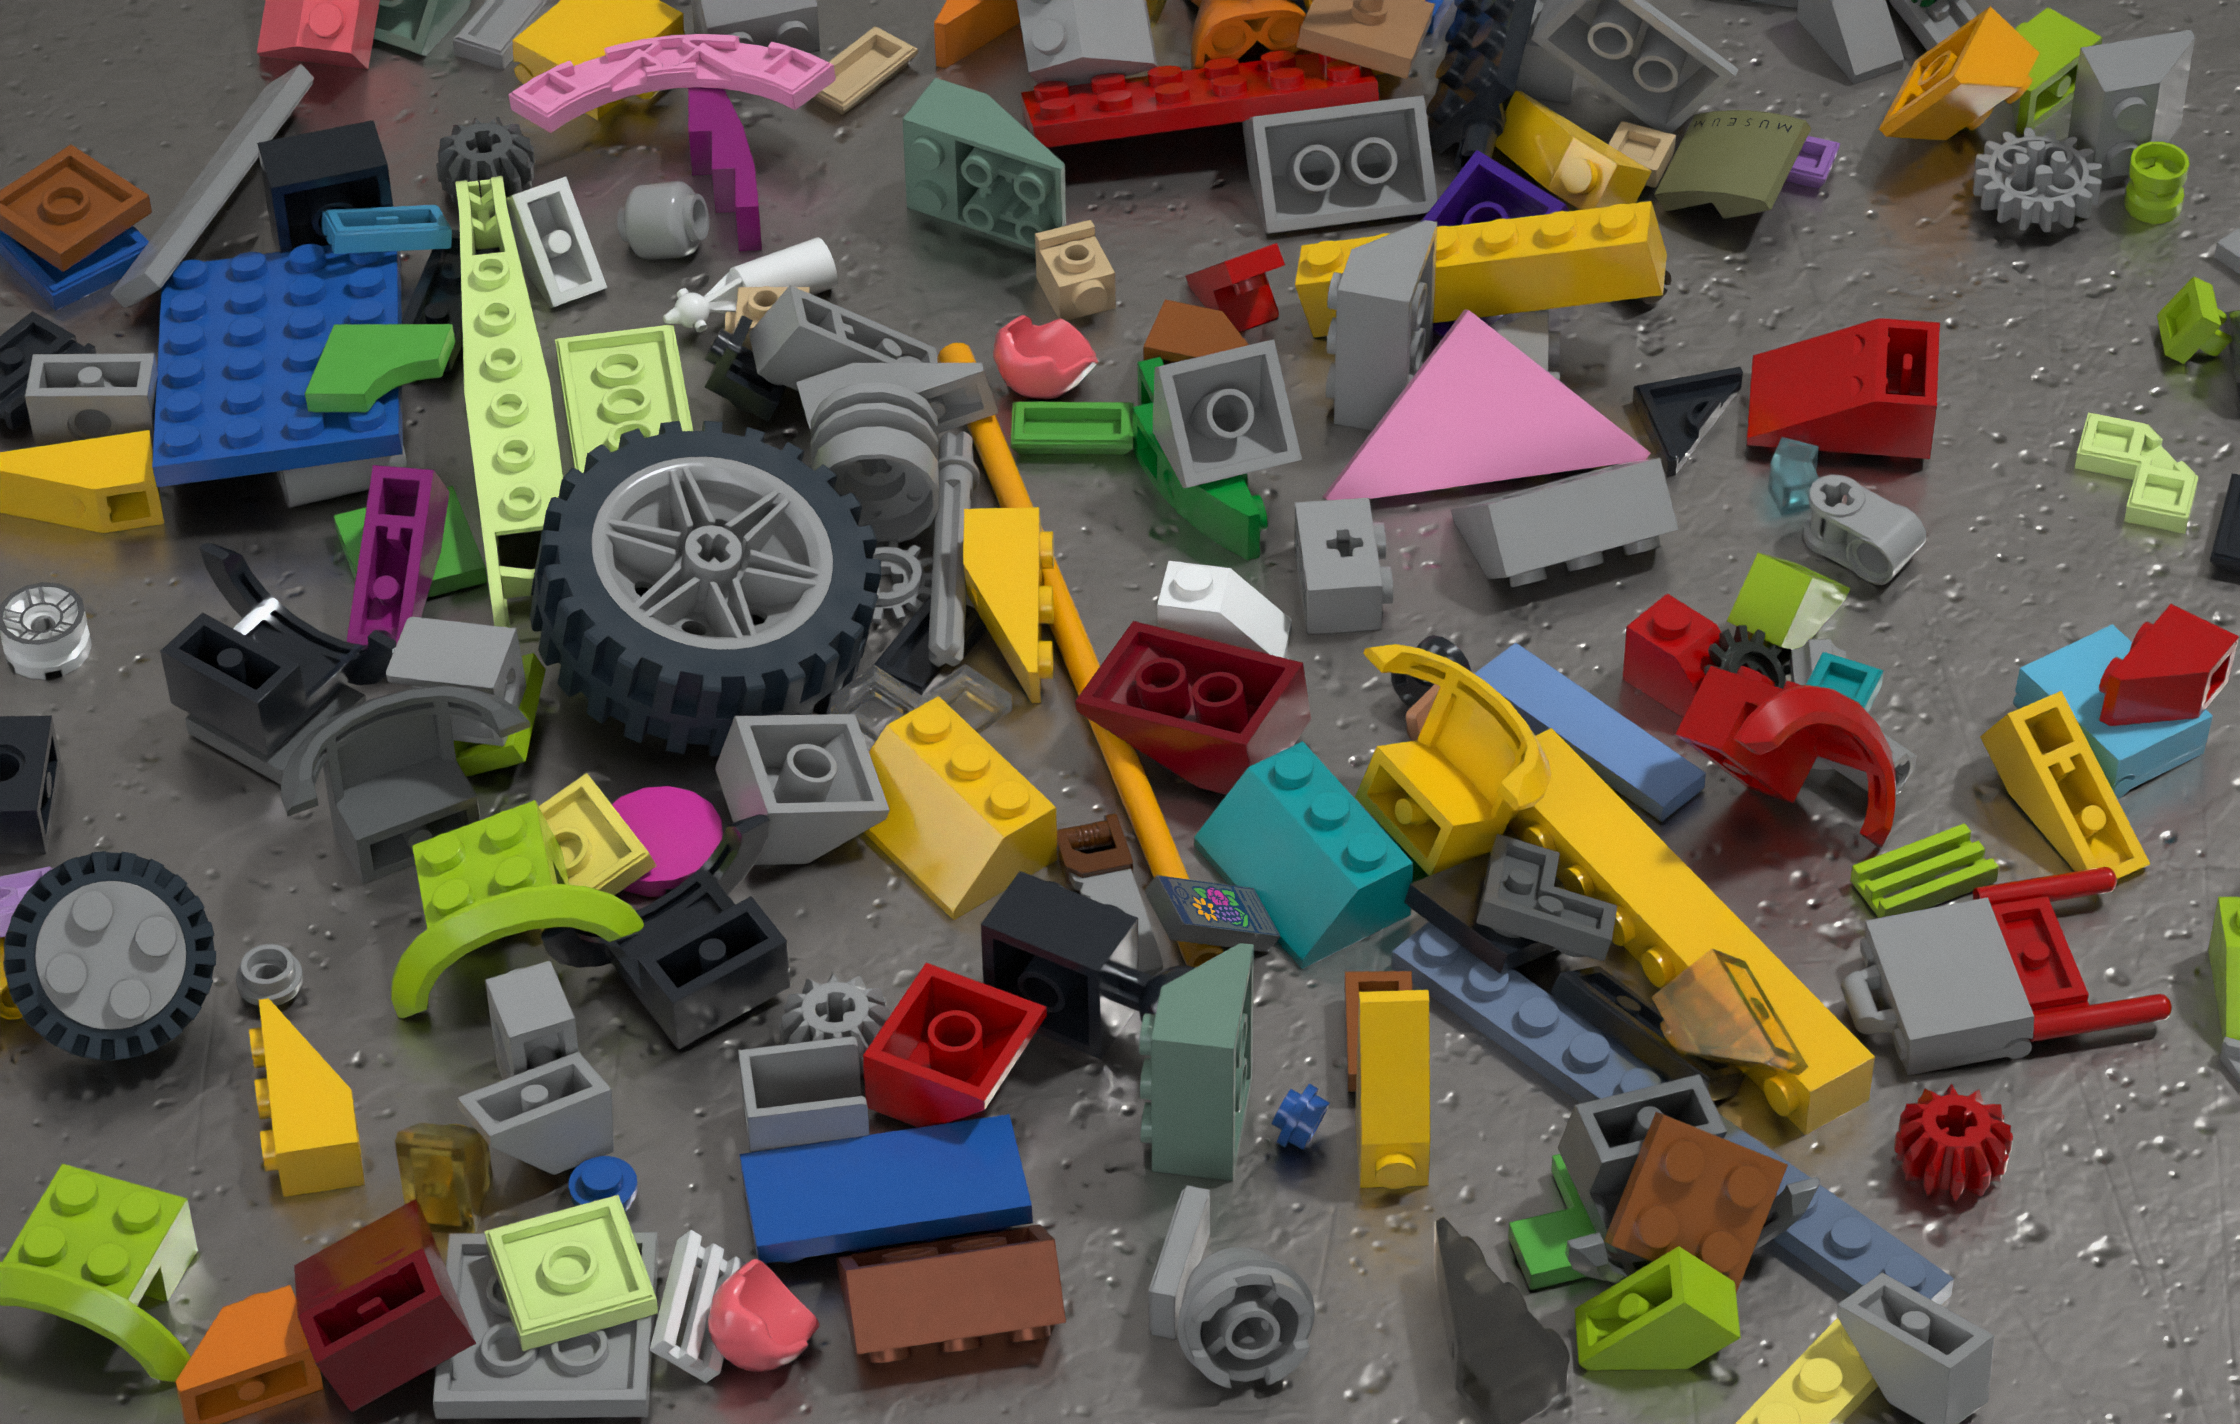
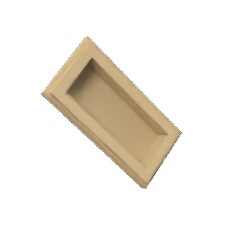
M874 26L829 61V63L834 65L836 80L812 99L844 116L907 67L918 54V49Z

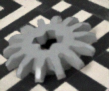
M889 540L888 547H876L873 559L881 561V576L891 575L892 581L896 582V584H893L892 591L887 593L880 592L878 587V599L872 619L873 623H881L885 610H890L896 621H905L906 615L902 607L904 606L909 611L916 613L924 604L921 601H926L931 595L932 573L928 572L933 568V557L930 556L918 561L916 558L920 552V547L913 544L905 551L898 548V540Z

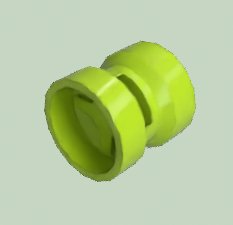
M2148 142L2134 149L2129 164L2131 180H2129L2126 186L2124 197L2125 209L2132 217L2150 224H2163L2173 221L2180 215L2185 196L2182 186L2188 178L2190 165L2187 154L2181 148L2166 142Z

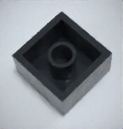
M374 120L257 143L270 228L277 252H289L305 244L329 245L327 235H324L322 232V211L330 209L393 207L388 164Z

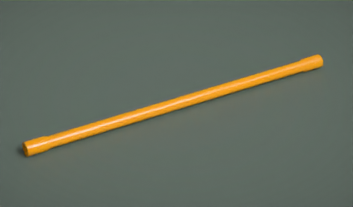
M965 343L949 344L937 356V363H976L970 347ZM992 415L966 424L1000 507H1034L996 416ZM1054 557V569H1042V586H1053L1054 622L1049 624L1079 696L1100 667V664ZM1088 719L1153 877L1155 878L1159 875L1189 879L1135 748ZM1176 941L1187 966L1198 967L1224 952L1222 946Z

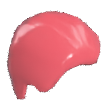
M1021 315L1005 327L999 329L995 335L993 358L1004 382L1013 391L1028 399L1047 401L1062 396L1074 389L1098 363L1096 353L1093 351L1089 341L1071 323L1062 318L1037 326L1032 324L1031 318Z
M753 1259L744 1264L721 1284L712 1297L708 1317V1329L711 1340L721 1355L739 1368L760 1373L775 1370L779 1366H784L795 1360L808 1347L807 1341L820 1326L816 1316L791 1293L771 1269L758 1259Z

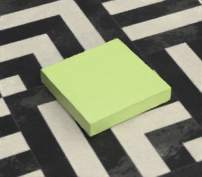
M619 1195L484 1231L486 1247L522 1351L658 1314L657 1298Z

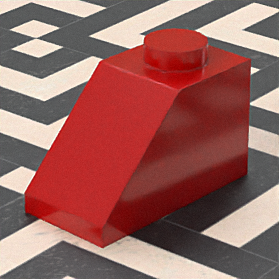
M1667 593L1626 626L1622 679L1684 718L1705 677L1704 667L1708 664L1718 667L1711 660L1708 648L1713 643L1720 647L1719 633L1721 631L1713 621Z

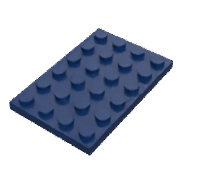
M305 244L284 253L261 254L259 252H245L228 259L206 262L200 260L180 262L161 288L158 376L152 462L157 487L402 455V386L392 389L377 399L368 412H308L305 398L306 389L334 324H402L400 251L334 254L332 245Z

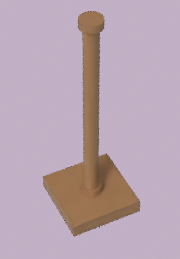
M1313 0L1300 28L1296 47L1407 79L1430 26L1435 4L1423 0Z

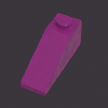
M373 465L346 642L368 645V636L374 630H385L394 635L397 645L407 619L422 616L441 553L450 493L434 470Z

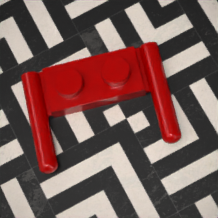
M2109 867L1976 887L1973 890V900L1987 897L1989 899L2034 1014L2033 1039L2029 1038L2030 1042L2166 1020L2171 1014V1002L2164 994H2154L2093 1005L2088 1003L2089 993L2050 902L2112 892L2117 885V877L2115 872Z

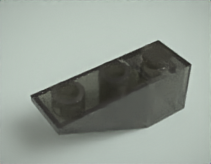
M1444 1216L1436 1220L1433 1266L1455 1389L1486 1424H1521L1566 1398L1568 1365L1570 1364L1567 1346L1555 1330L1551 1328L1545 1329L1528 1311L1520 1291L1510 1282L1503 1283L1486 1264L1481 1249L1469 1236L1462 1237Z

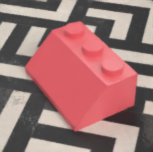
M265 0L257 54L263 57L368 69L380 0Z

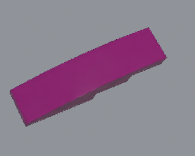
M688 88V134L692 176L712 175L715 213L736 212L739 251L762 250L755 165L744 127L725 89Z

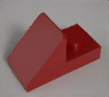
M1278 243L1185 276L1190 289L1205 308L1223 311L1238 332L1269 322L1279 316V310L1266 274L1268 271L1285 266Z

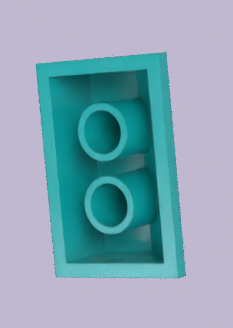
M1303 741L1248 767L1194 836L1195 848L1228 885L1254 888L1281 936L1277 941L1301 969L1411 915V908L1404 901L1409 886L1412 883L1413 862Z

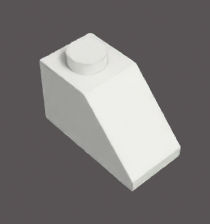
M566 176L506 198L521 266L550 308L607 288Z
M1168 561L1157 604V627L1282 658L1286 657L1292 630V619L1231 568Z

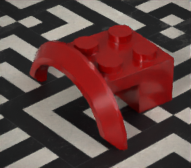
M1710 666L1675 735L1745 787L1790 803H1794L1817 756L1866 772L1868 780V806L1865 820L1859 833L1875 846L1882 848L1893 824L1896 806V772L1891 748L1878 723L1858 702L1834 689L1800 685L1792 681H1786L1782 689L1775 687V683L1765 675L1745 666H1740L1736 674Z

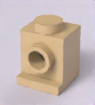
M1091 220L1035 233L1036 278L1058 319L1062 318L1068 321L1116 308L1115 272L1095 237V226Z

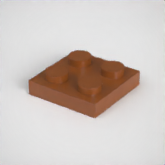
M71 144L0 190V230L62 272L152 213L150 198L147 193Z
M1656 1111L1604 1242L1652 1262L1680 1246L1734 1281L1737 1293L1788 1165Z

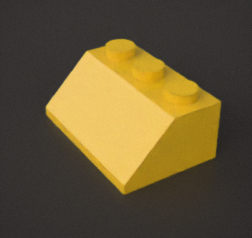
M939 696L886 725L870 749L869 754L890 811L884 821L864 831V833L953 920L1004 892L1019 871L1033 875L1058 860L1056 807Z

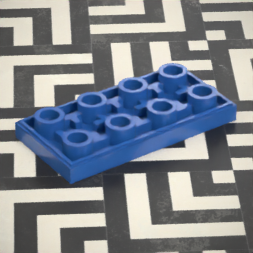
M1010 1114L739 1154L757 1258L764 1264L779 1261L791 1263L805 1257L845 1251L864 1252L873 1247L912 1241L931 1242L945 1236L978 1231L998 1232L1011 1226L1033 1223L1032 1204Z

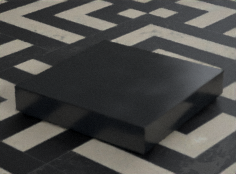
M1490 852L1411 883L1404 903L1499 974L1557 950L1554 946L1528 938L1506 937L1495 932L1491 927L1476 923Z

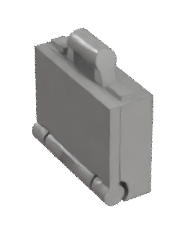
M1988 897L1865 921V939L1860 940V952L1866 969L1849 974L1842 981L1841 989L1855 1028L1859 1032L1864 1034H1875L1878 1032L1893 1034L1894 1045L1900 1060L1903 1061L1908 1076L2003 1057L2019 1059L2030 1053L2032 1045L2029 1038L2033 1039L2034 1014ZM1870 990H1877L1884 1010L1877 1011Z

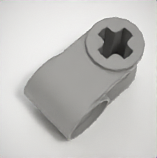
M1832 474L1823 476L1814 481L1809 490V505L1812 508V516L1806 520L1803 527V540L1806 546L1814 553L1828 557L1850 569L1867 582L1875 585H1884L1890 582L1926 541V530L1922 521L1915 513L1862 487L1852 478ZM1844 495L1847 496L1846 504L1842 503ZM1821 527L1825 528L1824 537L1820 536Z

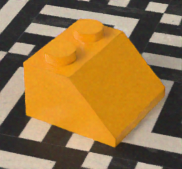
M1990 6L1915 60L1879 130L1886 137L1947 140L1965 127L1972 131L1990 116L1994 107L2004 100L2007 104H2011L2025 93L2032 83L2033 79L2029 76V73L2039 52Z

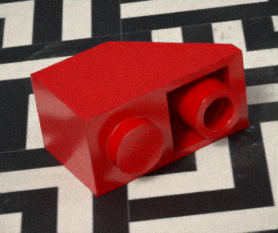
M2170 604L2154 624L2145 622L2140 627L2133 639L2129 653L2123 660L2115 657L2108 664L2099 684V691L2105 694L2099 721L2109 726L2199 718L2229 681L2239 636Z

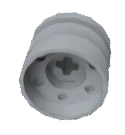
M885 381L858 382L837 389L819 403L811 419L812 464L810 468L815 471L822 464L826 465L838 476L834 489L841 497L850 492L855 495L862 505L858 527L872 525L877 538L876 546H888L889 540H898L900 543L912 539L930 526L939 509V454L937 415L928 401L908 387Z

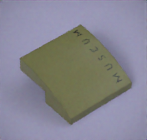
M1727 110L1695 114L1654 196L1665 211L1713 203L1724 219L1769 211L1772 209L1811 131V127L1806 120L1770 112Z

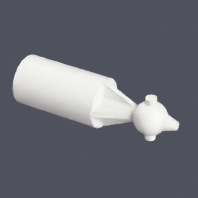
M819 237L730 268L729 272L704 297L698 293H689L686 288L679 290L676 294L679 299L676 301L675 307L663 316L665 324H681L687 328H695L699 333L703 332L708 327L705 322L710 313L725 314L726 312H736L738 287H789L791 285L793 287H810V294L816 295L837 286L838 278L834 260L825 242Z

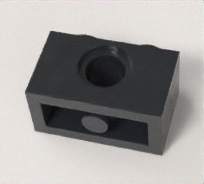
M52 715L0 716V855L47 853L61 763Z

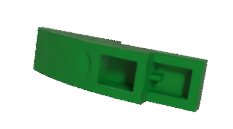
M1161 357L1137 362L1138 406L1133 407V452L1145 474L1163 498L1198 531L1246 560L1260 558V532L1267 530L1268 519L1261 496L1259 494L1251 495L1248 489L1247 473L1188 488L1182 487L1153 433L1155 367L1163 366L1164 363Z

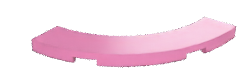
M670 35L610 46L604 49L605 56L573 66L571 61H567L534 77L508 94L512 111L552 133L568 121L604 104L633 95L674 88L699 87L741 91L768 98L793 110H797L833 83L836 77L833 64L813 54L780 43L771 42L768 47L740 43L739 36Z

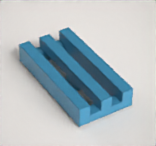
M437 205L330 209L322 211V232L324 235H327L329 245L332 244L334 254L451 249L452 229Z

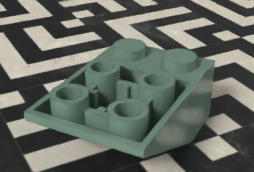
M934 78L902 119L907 208L1035 249V233L1066 226L1065 164L988 94Z

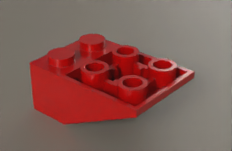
M1877 318L1753 355L1747 445L1930 459L1937 409L1940 323Z

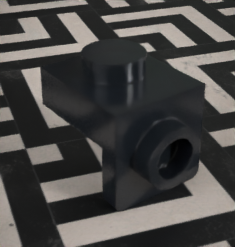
M742 315L732 333L721 328L713 341L705 361L714 366L704 387L729 400L736 408L744 412L753 413L769 421L781 400L786 386L772 384L757 373L753 351L742 346L753 320Z

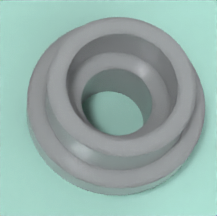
M264 944L254 947L244 955L241 965L237 970V988L240 995L251 1004L259 1006V1000L267 998L275 1006L283 1004L296 996L303 985L301 964L283 946Z

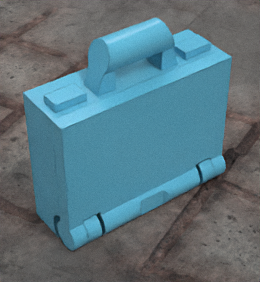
M2112 624L2021 667L2015 689L2017 694L2014 697L2013 705L2020 709L2062 691L2116 798L2119 799L2130 789L2204 754L2213 715L2205 709L2199 718L2119 726H2109L2099 721L2105 694L2099 691L2102 675L2113 658L2118 657L2123 660L2129 653L2132 644Z

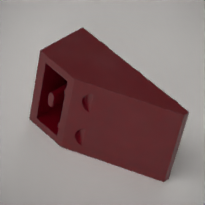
M417 1199L410 1201L294 1265L297 1316L313 1359L351 1412L476 1344Z

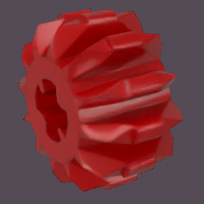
M1952 1083L1944 1092V1096L1924 1089L1917 1103L1906 1104L1905 1110L1900 1115L1899 1131L1896 1132L1894 1143L1896 1160L1903 1162L1902 1169L1905 1173V1181L1924 1180L1923 1186L1927 1197L1935 1191L1942 1189L1949 1191L1955 1202L1964 1189L1983 1197L1990 1182H2001L2002 1175L2007 1171L2008 1154L2011 1153L2013 1142L2011 1125L2004 1123L2001 1104L1983 1105L1980 1089L1969 1096L1958 1095Z

